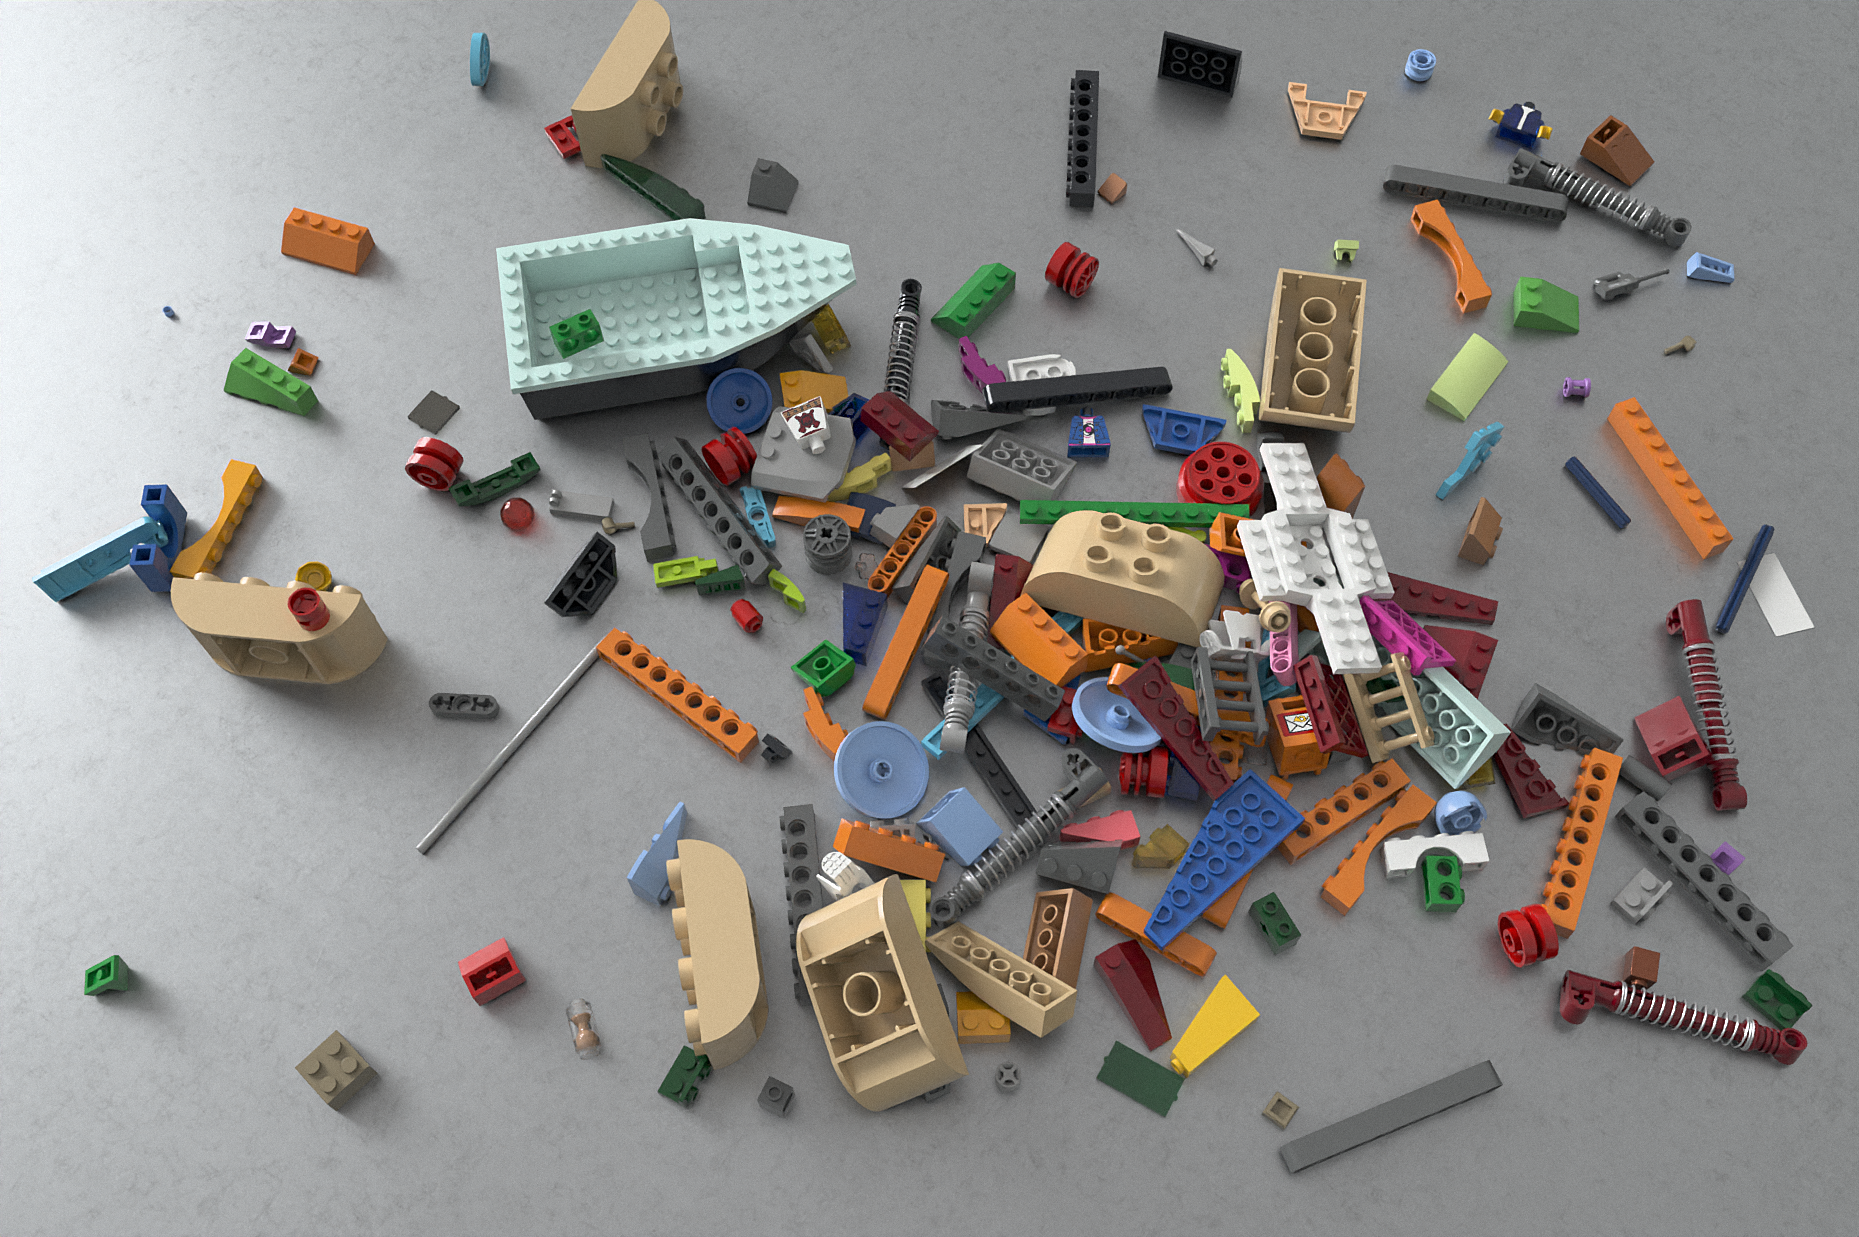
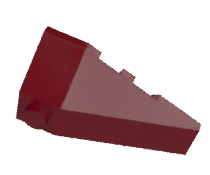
M996 554L987 643L999 650L1006 649L990 634V629L1006 607L1020 597L1034 566L1019 556Z
M1133 939L1118 943L1097 955L1093 967L1148 1050L1152 1052L1171 1040V1032L1150 959L1137 940Z

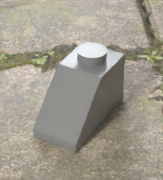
M913 504L887 507L881 515L876 513L870 522L873 526L870 535L891 548L917 513L920 506Z

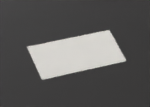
M968 445L901 488H916L983 445Z
M1775 553L1764 555L1750 584V588L1775 636L1814 628ZM1746 560L1737 562L1741 570Z

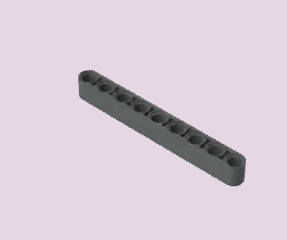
M1389 165L1385 169L1383 188L1390 193L1438 200L1440 202L1552 222H1560L1567 217L1568 197L1563 194L1401 165Z
M1487 1060L1281 1146L1280 1150L1291 1174H1294L1489 1093L1503 1084L1491 1061Z

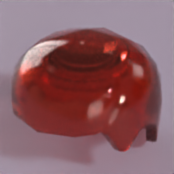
M521 497L511 498L503 504L500 518L504 526L510 530L522 531L528 528L532 521H534V508L526 499Z

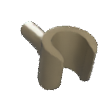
M1687 335L1680 343L1664 349V353L1668 354L1682 347L1687 352H1690L1694 349L1697 342Z
M611 517L602 520V528L608 535L614 534L617 529L635 527L634 522L614 523Z

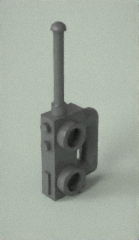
M1665 268V270L1641 278H1635L1630 273L1624 275L1621 272H1615L1595 279V291L1601 295L1602 299L1611 300L1615 295L1632 293L1634 289L1639 287L1640 282L1669 274L1670 270Z

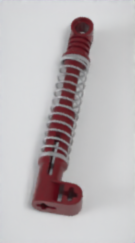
M1698 599L1682 601L1668 612L1666 628L1670 635L1683 634L1684 645L1682 652L1684 656H1687L1684 659L1689 664L1686 669L1690 670L1691 673L1687 678L1692 679L1693 684L1689 687L1694 688V693L1691 696L1696 698V702L1693 705L1702 708L1696 711L1695 714L1703 715L1704 717L1698 720L1697 723L1705 724L1706 726L1699 731L1707 733L1708 737L1703 739L1705 742H1709L1708 748L1715 760L1706 764V767L1713 774L1712 779L1715 786L1712 792L1713 805L1718 811L1745 809L1747 806V793L1744 786L1740 785V780L1737 777L1738 772L1736 770L1739 758L1736 754H1733L1737 748L1731 745L1735 739L1729 736L1733 730L1727 727L1731 721L1725 718L1729 712L1723 709L1727 703L1722 700L1725 693L1721 691L1723 684L1719 682L1721 679V675L1717 673L1719 666L1715 665L1718 659L1716 656H1713L1716 648L1714 642L1709 638L1702 601ZM1721 711H1725L1726 715L1722 717ZM1723 720H1727L1728 724L1724 725ZM1725 729L1730 730V733L1725 734ZM1727 738L1732 739V742L1727 743ZM1728 747L1734 748V751L1730 753Z
M1567 970L1563 976L1560 1013L1571 1024H1582L1588 1017L1594 1004L1607 1007L1609 1012L1625 1015L1628 1013L1630 1018L1638 1016L1640 1021L1648 1019L1650 1024L1658 1022L1661 1027L1669 1025L1671 1030L1679 1028L1681 1033L1689 1031L1692 1036L1699 1034L1702 1039L1710 1037L1712 1042L1720 1040L1723 1045L1730 1043L1733 1048L1739 1047L1743 1051L1758 1050L1759 1052H1765L1766 1054H1771L1774 1059L1785 1065L1794 1064L1808 1044L1806 1037L1794 1028H1786L1783 1031L1762 1026L1757 1020L1749 1017L1744 1018L1742 1023H1739L1738 1014H1735L1732 1020H1729L1727 1011L1722 1014V1017H1718V1009L1715 1008L1711 1014H1708L1707 1005L1703 1006L1700 1012L1697 1011L1698 1005L1696 1002L1692 1004L1691 1008H1687L1686 999L1682 1002L1677 1001L1675 996L1669 999L1665 993L1662 996L1656 995L1655 990L1648 993L1645 987L1638 990L1635 985L1627 987L1626 982L1623 981L1610 982L1572 970ZM1682 1026H1687V1030L1682 1031ZM1691 1028L1697 1029L1698 1032L1693 1034ZM1701 1031L1707 1032L1709 1034L1706 1037H1703ZM1711 1034L1718 1035L1719 1038L1714 1040ZM1722 1037L1728 1038L1729 1041L1724 1043ZM1732 1040L1737 1041L1738 1045L1734 1046Z

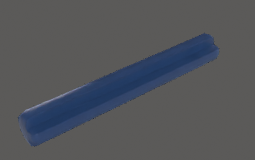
M1573 456L1568 459L1565 466L1621 529L1628 526L1631 522L1629 516L1578 458Z

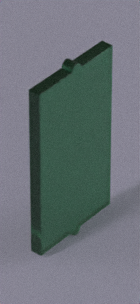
M1117 1040L1109 1055L1104 1057L1105 1063L1096 1077L1097 1080L1163 1117H1166L1173 1101H1177V1094L1185 1078Z

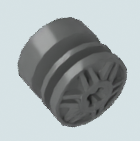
M825 514L811 519L806 524L803 531V542L806 561L810 568L817 573L825 575L843 571L850 564L853 556L851 533L846 521L839 516Z

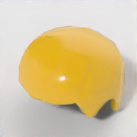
M318 561L307 562L298 568L295 581L307 583L313 586L316 591H327L332 582V574L326 565Z

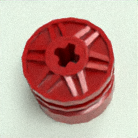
M1064 242L1051 257L1045 271V280L1057 288L1063 286L1064 292L1070 293L1074 298H1079L1092 284L1099 268V260L1094 256H1090L1087 252L1081 254L1080 248L1070 242Z
M731 427L727 433H722L720 436L721 442L713 439L701 448L702 455L710 470L725 486H729L741 477L740 471L746 474L749 473L750 468L753 469L757 458V453L752 444L737 427Z
M1156 746L1149 750L1148 756H1143V752L1136 753V755L1123 752L1119 765L1121 794L1128 795L1129 785L1133 784V795L1137 796L1140 786L1145 785L1147 797L1164 798L1168 767V748Z

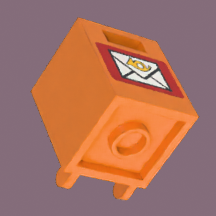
M1298 695L1296 697L1269 700L1266 718L1270 720L1271 725L1267 741L1279 776L1283 780H1287L1289 774L1314 771L1315 775H1320L1322 769H1327L1330 753H1320L1303 696Z

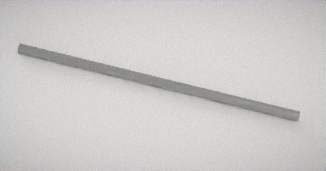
M608 633L603 636L419 843L416 849L420 853L424 854L596 660L599 656L596 646Z

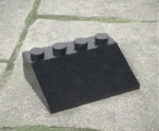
M1164 31L1157 77L1233 97L1242 69V51Z

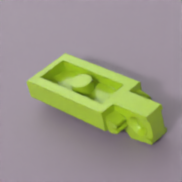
M698 556L653 564L657 588L692 582L719 571L716 558L705 560V558H699Z

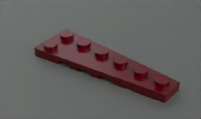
M1390 572L1387 573L1394 590V595L1391 599H1373L1374 601L1393 600L1405 612L1415 613L1421 617L1432 615L1438 616L1440 619L1493 625L1499 602Z
M1155 655L1118 687L1214 801L1234 783L1217 755L1213 752L1210 743L1203 741L1202 734L1196 726V720L1193 715L1190 716L1183 704L1182 697L1176 693L1170 683L1172 682Z

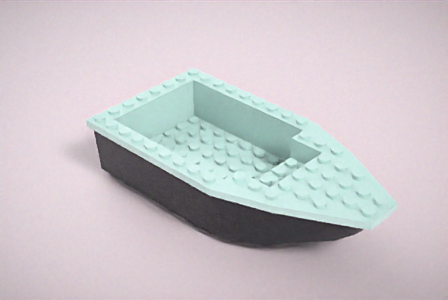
M688 218L496 248L512 394L520 393L534 420L689 395L709 390L714 379L727 370L734 368L754 370L766 363L810 323L835 297L857 285L849 245L752 224ZM591 309L600 324L604 341L563 359L553 342L549 327Z

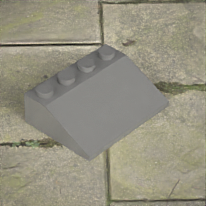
M998 428L983 443V446L973 454L967 478L974 480L978 484H984L993 488L996 492L1007 494L1017 501L1057 500L1077 462Z

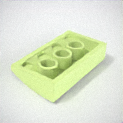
M1473 333L1430 389L1426 400L1465 421L1509 361L1492 344Z

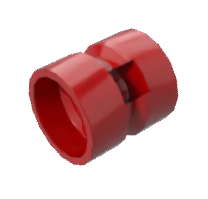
M303 587L294 591L288 598V609L304 630L317 631L329 622V609L316 590Z

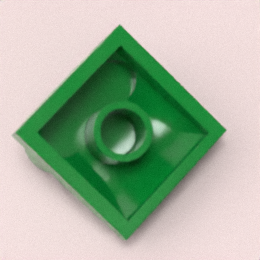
M825 639L790 668L804 682L813 687L815 694L820 693L821 697L831 695L852 678L856 664L852 657Z

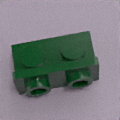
M1770 969L1761 974L1742 995L1743 999L1781 1031L1786 1028H1792L1799 1018L1813 1006L1803 993L1793 989L1780 974Z
M684 1045L659 1087L658 1094L684 1108L687 1107L689 1102L693 1103L699 1093L697 1087L701 1080H706L712 1070L707 1054L695 1056L694 1050Z

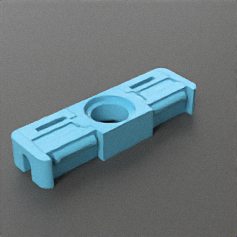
M752 485L748 489L747 486L741 487L740 494L744 500L749 523L768 548L776 546V538L761 490L754 489ZM755 513H762L764 518L756 521L752 519V516Z

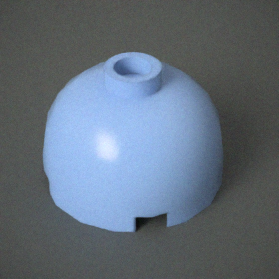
M1453 791L1445 794L1438 801L1434 810V817L1441 834L1459 835L1465 831H1478L1481 828L1480 822L1484 818L1485 821L1487 819V811L1479 799L1472 793Z

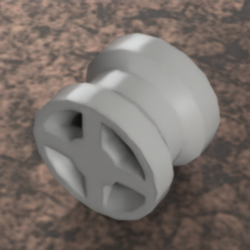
M1007 1061L997 1067L995 1083L1001 1091L1009 1093L1019 1087L1022 1074L1018 1065Z

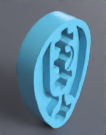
M473 33L470 47V80L472 86H484L490 66L489 40L486 33Z

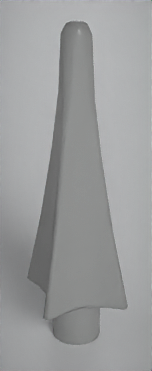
M1177 230V233L1192 249L1203 266L1206 263H1209L1211 266L1217 264L1218 260L1213 256L1215 249L1194 239L1183 230Z

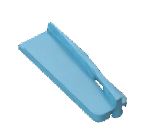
M149 516L142 517L41 570V573L34 576L32 581L52 600L58 602L130 564L132 554L130 550L133 548V545L144 543L157 544L159 548L165 546L168 543L167 533L164 531L163 525L159 520L156 522Z

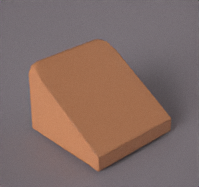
M1112 173L1097 193L1113 204L1126 194L1127 183L1118 175Z

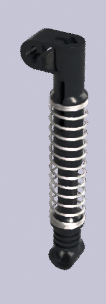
M906 279L901 284L898 310L893 317L894 324L892 325L893 330L889 346L891 351L888 353L890 358L887 360L888 365L885 374L887 379L884 381L886 386L883 388L884 392L899 393L896 396L908 406L910 404L909 399L911 397L910 391L912 389L911 384L919 335L918 330L920 328V315L918 312L922 285L915 279ZM893 338L896 339V340H898V342H894V343H893V342H892ZM893 345L897 347V349L892 350L891 346ZM893 352L896 356L891 357L890 353ZM880 438L879 445L889 450L890 445Z

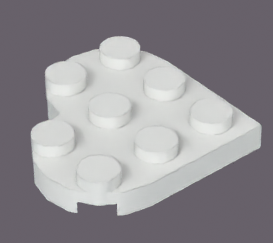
M1056 354L1009 360L1007 365L1011 381L1076 375L1073 363L1062 359L1061 355ZM1056 407L1022 410V412L1026 416H1042L1054 412Z

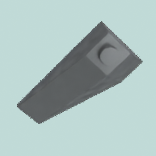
M944 516L901 571L892 587V590L906 604L909 603L926 565L945 571L947 559L952 558L953 552L950 550L953 538L957 539L959 531L962 530L948 516Z
M1537 683L1533 685L1521 702L1511 728L1514 733L1532 743L1553 745L1555 748L1563 750L1564 748L1576 750L1587 755L1590 754L1594 747L1614 754L1624 741L1623 738Z

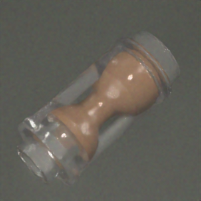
M576 999L569 1003L570 1006L565 1011L576 1054H579L580 1059L585 1060L598 1056L601 1053L600 1048L602 1045L591 1003L584 999ZM589 1021H590L592 1030H590L589 1027H588ZM575 1026L578 1027V1035L576 1033Z

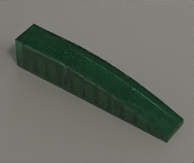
M601 155L603 169L672 221L688 218L704 220L706 218L705 207L702 201L692 197L686 189L680 188L660 174L641 165L611 155Z

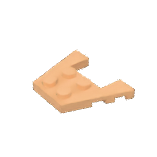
M1289 82L1288 92L1301 134L1342 140L1367 92L1349 90L1346 105L1305 99L1307 84Z

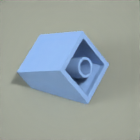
M965 787L949 791L916 823L925 833L931 835L932 840L946 853L951 855L960 866H973L974 863L979 862L983 857L981 853L986 848H993L999 842L998 837L1003 833L1000 827Z

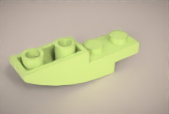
M1227 349L1225 358L1221 359V370L1225 371L1226 375L1223 379L1224 389H1228V397H1234L1235 406H1239L1237 423L1241 425L1242 433H1251L1254 423L1253 414L1258 413L1260 405L1259 393L1255 381L1244 362L1232 349Z

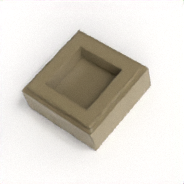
M1277 1091L1262 1112V1115L1284 1130L1299 1109V1106Z

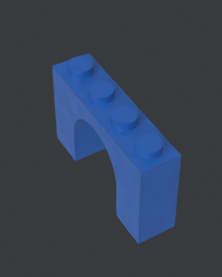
M167 484L144 485L141 506L149 517L153 518L156 522L159 520L162 523L164 531L167 533L168 543L161 548L157 544L133 545L129 566L151 592L171 591L174 576L170 573V570L181 552L188 512Z

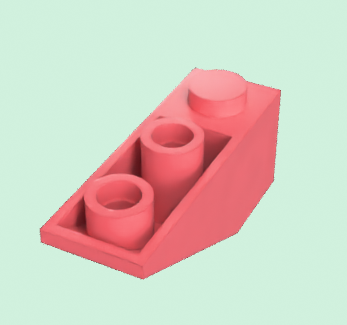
M1117 810L1112 812L1110 816L1100 818V816L1092 817L1085 823L1078 825L1077 823L1067 824L1063 829H1060L1059 836L1061 842L1076 843L1123 840L1120 850L1138 846L1141 838L1131 810L1125 812L1124 810Z

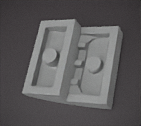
M1008 510L996 529L988 548L1004 555L1019 556L1031 563L1037 555L1039 546L1047 536L1050 527L1044 524H1020V514Z

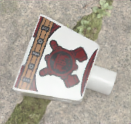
M820 396L780 412L801 449L811 447L813 454H820L826 449L823 441L829 439L831 433L826 408Z

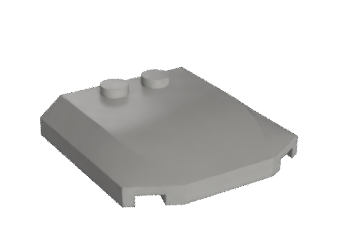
M777 407L772 413L752 469V487L758 490L826 502L828 495L834 489L838 490L843 484L856 446L851 419L827 414L831 437L823 441L826 449L822 453L813 454L811 447L801 449L787 427L780 412L790 408Z

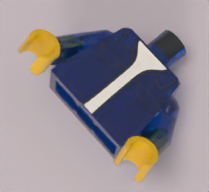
M1525 102L1523 105L1516 103L1511 109L1503 111L1493 109L1489 120L1500 124L1495 135L1496 138L1531 150L1537 137L1549 140L1553 128L1545 126L1544 121L1541 120L1542 113L1535 110V104L1532 102Z

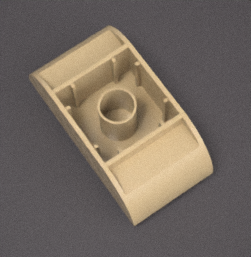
M196 573L193 579L173 577L171 584V601L178 617L216 664L225 671L238 676L322 684L343 682L368 669L380 656L388 639L376 620V616L364 600L363 594L353 587L340 585L334 587L333 592L316 591L329 609L330 619L322 629L307 631L299 625L287 605L288 598L297 589L306 587L316 590L307 583L291 581L287 583L286 588L269 586L267 582L254 577H243L239 584L223 582L219 577L209 573Z
M693 839L677 840L679 858L666 861L669 886L671 891L675 892L678 907L672 909L675 936L681 942L683 956L691 955L688 958L678 959L682 990L687 992L689 1005L697 1004V1009L684 1011L686 1032L689 1043H693L695 1056L707 1054L713 1069L717 1070L737 1062L748 1054L761 1038L767 1023L769 1006L756 914L746 878L738 863L729 853L709 842Z
M898 874L889 876L802 919L796 936L799 965L833 1067L846 1090L859 1104L868 1110L881 1112L969 1075Z

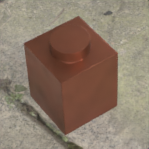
M1634 946L1626 953L1622 981L1631 984V986L1635 985L1638 990L1644 987L1649 989L1657 982L1660 953Z

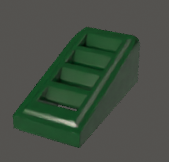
M738 565L695 580L699 595L746 589L745 581Z

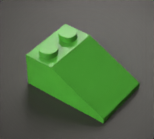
M1520 276L1513 292V326L1578 333V296L1543 279Z

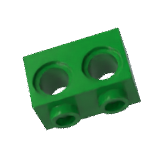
M591 309L549 327L553 342L563 359L604 341L600 324Z
M1426 856L1421 863L1426 912H1457L1465 902L1464 889L1460 888L1462 867L1458 865L1457 856ZM1438 868L1445 870L1448 876L1441 875L1438 872ZM1440 892L1447 893L1450 900L1444 899Z

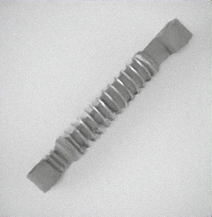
M972 562L966 605L962 608L958 625L960 626L962 623L964 629L982 640L984 639L986 642L990 620L987 610L995 565ZM951 666L950 681L948 682L949 688L946 691L948 696L945 698L943 707L946 717L942 730L940 750L964 754L969 720L973 717L979 682L976 680L972 683L973 677L957 667ZM950 683H954L955 686L950 687ZM951 689L953 694L949 695V690Z

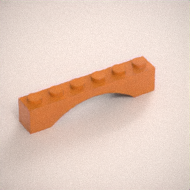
M1438 200L1415 205L1410 219L1418 234L1438 245L1453 263L1457 275V291L1454 298L1463 314L1486 308L1492 296L1491 288L1487 286L1481 271L1474 264L1472 255L1466 250L1462 238L1458 236L1454 224L1447 217L1445 208L1441 206Z
M1414 784L1408 791L1404 788L1395 798L1397 804L1393 808L1388 806L1380 816L1383 819L1379 825L1374 823L1366 832V835L1369 837L1365 842L1359 840L1351 850L1354 855L1350 860L1345 857L1336 868L1339 873L1335 877L1330 875L1321 886L1325 889L1321 898L1344 916L1359 900L1365 890L1364 874L1371 852L1390 836L1405 830L1417 829L1437 804L1435 800Z

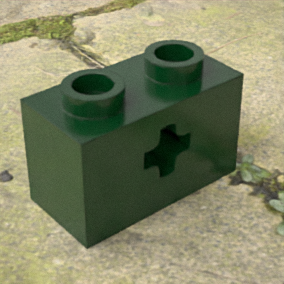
M1275 892L1252 903L1248 913L1274 955L1297 944L1301 933Z

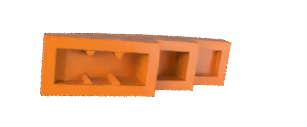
M779 496L772 517L806 526L811 519L819 515L831 514L846 521L851 531L859 533L865 509L831 501L820 502L799 497Z

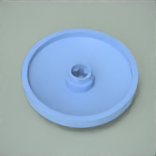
M1109 677L1088 680L1078 688L1072 702L1073 716L1079 727L1096 742L1113 750L1140 753L1155 748L1162 741L1161 737L1129 699L1116 695L1106 688Z
M876 721L856 728L844 738L835 756L834 776L842 798L852 809L872 819H891L907 813L921 800L928 784L929 766L922 745L911 732L895 723Z

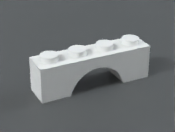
M1465 831L1453 836H1449L1448 833H1442L1432 838H1425V836L1420 835L1414 836L1410 840L1390 838L1383 843L1379 850L1385 879L1410 876L1416 867L1417 860L1429 855L1457 856L1458 865H1461L1462 871L1483 870L1489 862L1483 833L1474 834L1473 831Z

